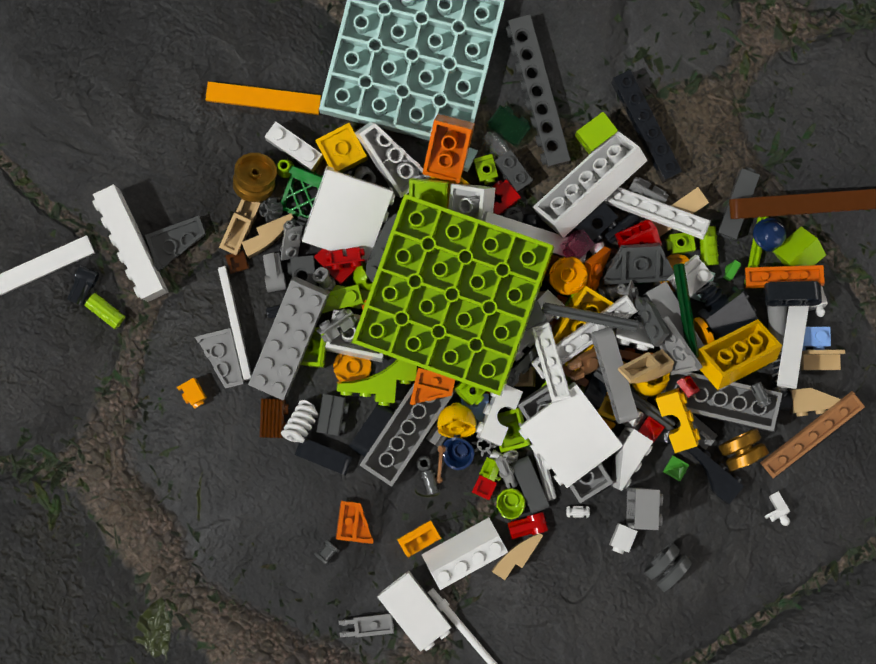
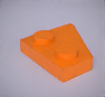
M605 246L585 261V267L588 272L585 286L593 291H596L599 286L600 278L611 252V249Z
M418 367L410 404L414 405L441 397L452 396L455 379Z
M340 502L336 540L373 544V538L371 537L361 503Z

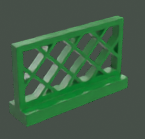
M291 165L289 170L291 175L281 200L283 211L307 218L308 220L309 215L304 214L302 207L310 203L312 208L313 201L315 200V198H311L308 189L314 186L319 189L323 176L300 166ZM295 179L301 181L303 188L295 192L293 184ZM305 191L308 201L300 204L297 194ZM294 197L297 206L292 209L286 207L288 199Z

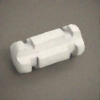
M568 506L566 515L568 518L570 516H573V518H583L586 516L588 518L590 516V508L588 506L586 508H583V506H573V508H570Z

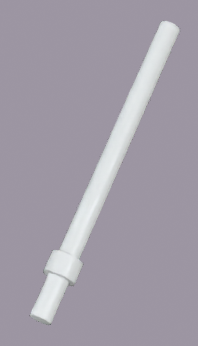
M434 588L429 590L427 593L436 602V607L447 615L486 663L497 664L452 611L445 598L442 599Z

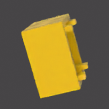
M350 123L315 140L327 165L340 173L368 160Z

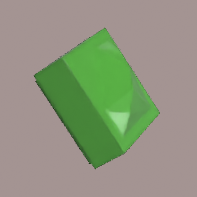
M734 260L726 265L723 279L731 281L741 263Z
M672 455L663 473L680 482L689 464Z

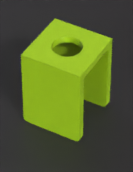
M602 112L576 131L575 137L590 155L603 142L617 133L618 130L606 114Z

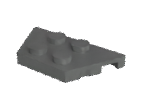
M659 243L621 245L603 277V284L629 283L630 280L633 283L668 281L667 279L674 274V271Z

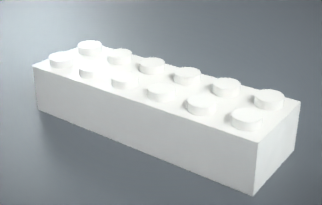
M617 131V133L597 147L537 202L533 208L543 222L564 238L648 160L637 144Z
M113 184L94 193L95 200L92 201L94 207L103 215L100 219L104 227L111 232L109 238L113 246L119 249L117 255L121 263H124L128 268L125 272L129 280H132L136 285L133 289L137 297L149 302L168 293V289L159 271H157L155 262L121 190Z

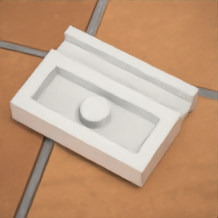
M694 255L684 264L689 297L694 295L714 277L706 265L699 259L698 255ZM672 274L667 280L677 292L675 275Z

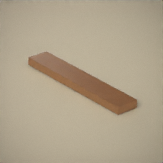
M851 391L761 461V465L772 478H775L865 408V406L855 393Z

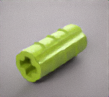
M709 226L704 239L699 238L701 261L706 266L719 265L716 226Z
M93 293L84 305L114 329H117L126 317L96 293Z

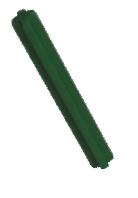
M679 263L675 264L673 269L684 339L696 358H698L699 354L685 265Z

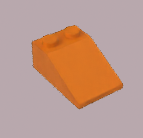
M437 114L433 122L422 174L460 184L475 123Z

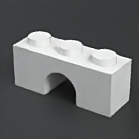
M276 121L265 135L266 141L280 151L289 154L300 165L312 172L316 170L324 158L322 153Z
M505 385L502 396L490 393L492 398L490 403H487L484 407L483 414L485 416L483 421H479L476 427V432H478L476 437L501 446L508 427L499 423L497 414L503 407L516 410L523 391Z

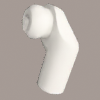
M493 450L489 458L496 460L499 455H503L510 464L518 460L519 454L516 450H510L504 454Z

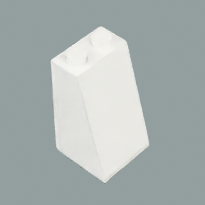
M407 571L378 594V599L420 651L423 649L425 651L429 650L435 645L433 641L439 637L443 639L450 633L451 625L410 571Z

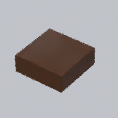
M244 250L239 251L237 255H225L230 274L249 269Z

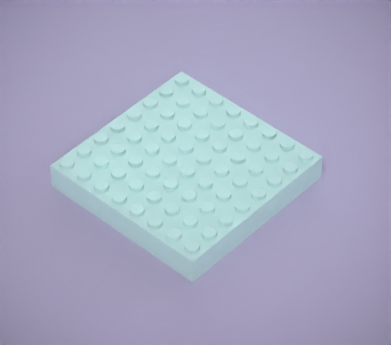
M347 0L319 107L320 113L365 125L373 122L381 129L429 141L433 122L437 114L474 123L505 0Z

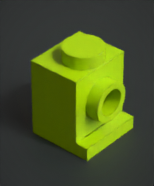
M489 154L475 158L473 163L479 184L489 185L495 183V179H498V173L493 155ZM489 167L490 172L485 173L483 168Z
M686 233L670 234L668 239H666L667 251H670V255L694 252L696 250L694 236ZM679 239L684 241L683 246L678 245L677 241Z
M459 382L453 388L469 406L474 403L478 405L485 398L483 396L486 392L485 390L463 382ZM471 387L475 390L474 395L470 393Z

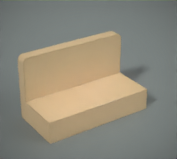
M845 350L802 351L801 370H841L840 355L845 354Z

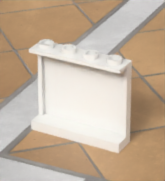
M326 166L302 235V242L329 251L343 249L345 256H347L346 249L360 246V248L365 250V256H362V259L368 261L375 242L382 231L380 229L382 222L386 223L389 215V212H387L388 206L394 202L395 194H393V188L389 187L388 189L335 171L333 167Z
M575 382L568 386L571 398L555 403L551 402L523 424L519 423L521 428L519 433L525 440L529 438L532 442L530 446L536 455H542L544 458L542 463L548 470L552 469L556 475L553 476L560 486L564 484L566 488L623 447Z

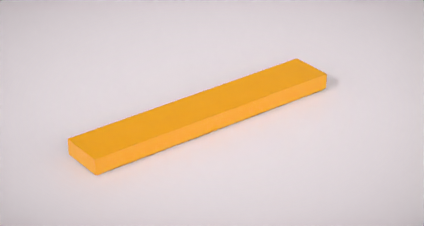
M208 82L206 102L319 115L321 95Z

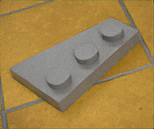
M668 316L662 317L670 334L659 347L674 361L670 374L675 375L701 369L702 365Z
M232 328L195 337L225 388L246 384L243 379Z

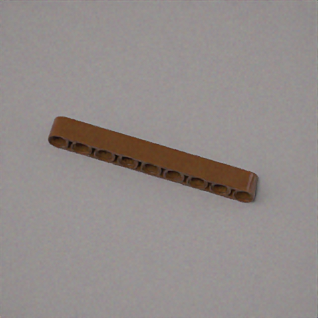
M876 189L730 199V219L876 209Z

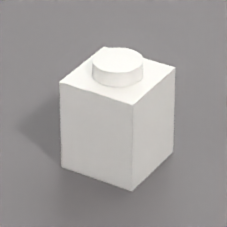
M617 523L609 545L613 546L612 550L623 554L625 551L629 553L638 531Z

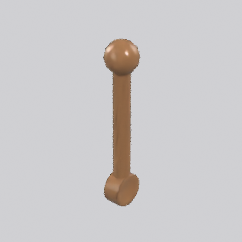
M444 445L438 446V472L435 478L437 484L442 482L443 453L446 451Z

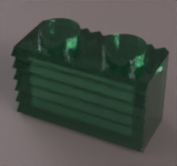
M500 105L486 125L516 148H518L531 129L528 120L515 116L514 111L506 105L505 107Z

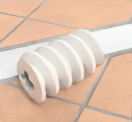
M306 400L299 401V405L296 406L291 418H289L288 424L285 425L284 430L281 432V435L291 442L303 443L305 439L302 436L306 437L308 435L306 430H311L312 426L310 424H314V418L319 416L314 405Z

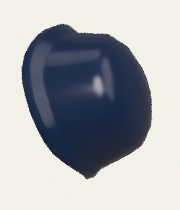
M766 218L755 225L753 237L759 247L767 252H772L785 242L786 231L778 220Z
M451 437L444 442L443 445L446 451L443 453V459L447 466L454 470H463L471 464L475 453L473 445L469 440Z

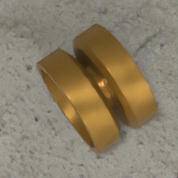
M248 153L241 156L234 168L233 189L241 199L249 202H261L268 199L274 191L277 176V167L274 161L261 153Z
M757 428L738 435L718 446L722 455L728 456L735 453L726 461L730 471L753 464L769 454L765 444L761 443L752 446L761 439Z

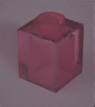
M575 230L560 244L563 249L562 252L567 258L575 257L577 259H580L595 245L584 230Z

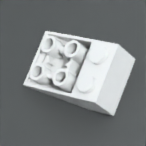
M639 322L638 329L635 332L619 328L613 329L618 345L629 346V344H632L633 349L648 351V349L654 348L642 322Z
M626 426L618 437L623 447L614 453L611 477L613 481L611 486L621 491L629 486L631 483L630 477L640 469L642 465L641 460L650 453L653 443L652 440L637 430Z

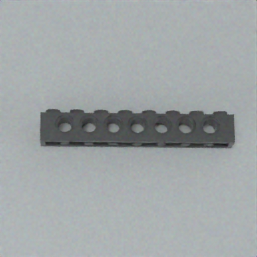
M531 15L508 20V26L505 27L507 37L512 39L513 44L510 45L512 55H516L518 61L515 63L517 73L522 76L523 81H520L522 92L527 94L528 99H525L527 110L532 112L533 117H530L533 129L536 128L538 134L535 136L537 146H541L543 152L540 154L541 162L543 165L546 164L547 169L569 164V153ZM523 34L527 37V40L520 42L517 36ZM528 52L532 55V58L525 60L522 58V54ZM533 70L537 73V77L529 78L527 72ZM538 88L542 91V95L536 97L532 94V90ZM538 107H545L547 113L540 115L537 112ZM550 125L552 131L545 133L542 130V126ZM547 144H556L557 150L549 151Z

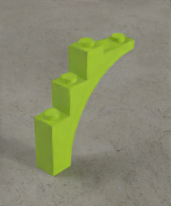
M396 359L384 370L370 377L355 381L337 382L336 390L340 392V395L351 396L352 392L360 393V396L371 397V394H375L374 400L379 402L378 405L390 406V403H395L396 380H400L399 383L411 384V381L416 379L417 366Z

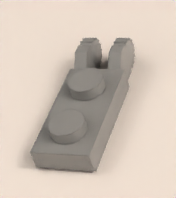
M390 613L339 620V625L354 624L355 631L340 632V637H364L394 633L393 616Z

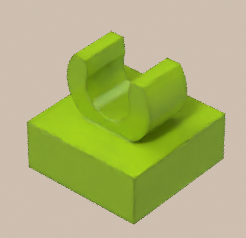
M487 457L479 475L492 481L501 480L497 476L499 468L495 460Z

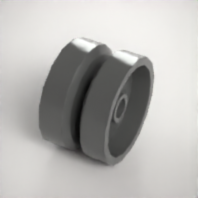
M673 542L664 547L651 560L643 572L650 580L658 577L656 585L663 592L670 589L686 573L693 562L685 554L677 557L680 549Z

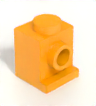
M192 378L177 387L179 391L183 390L182 397L186 404L190 403L194 409L204 404L203 400L207 399L196 378Z

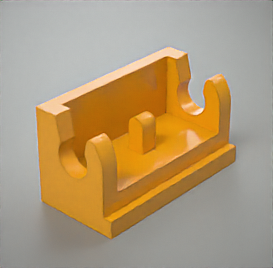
M430 520L398 538L397 541L406 556L410 557L440 540L441 537Z

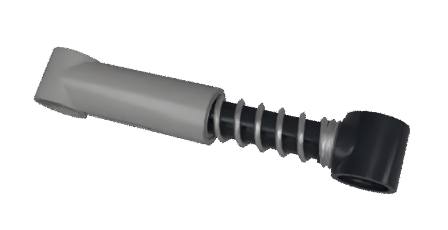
M768 306V330L783 347L787 306ZM781 349L777 360L772 362V370L774 371L772 375L774 377L772 391L782 393L779 411H790L792 407L791 392L786 387L777 386L782 354Z

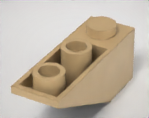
M813 388L788 390L791 392L792 397L790 412L796 413L797 417L808 415V411L823 414L841 400Z

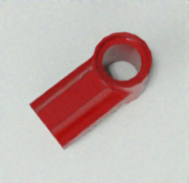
M543 512L528 515L527 518L507 523L512 539L548 531Z

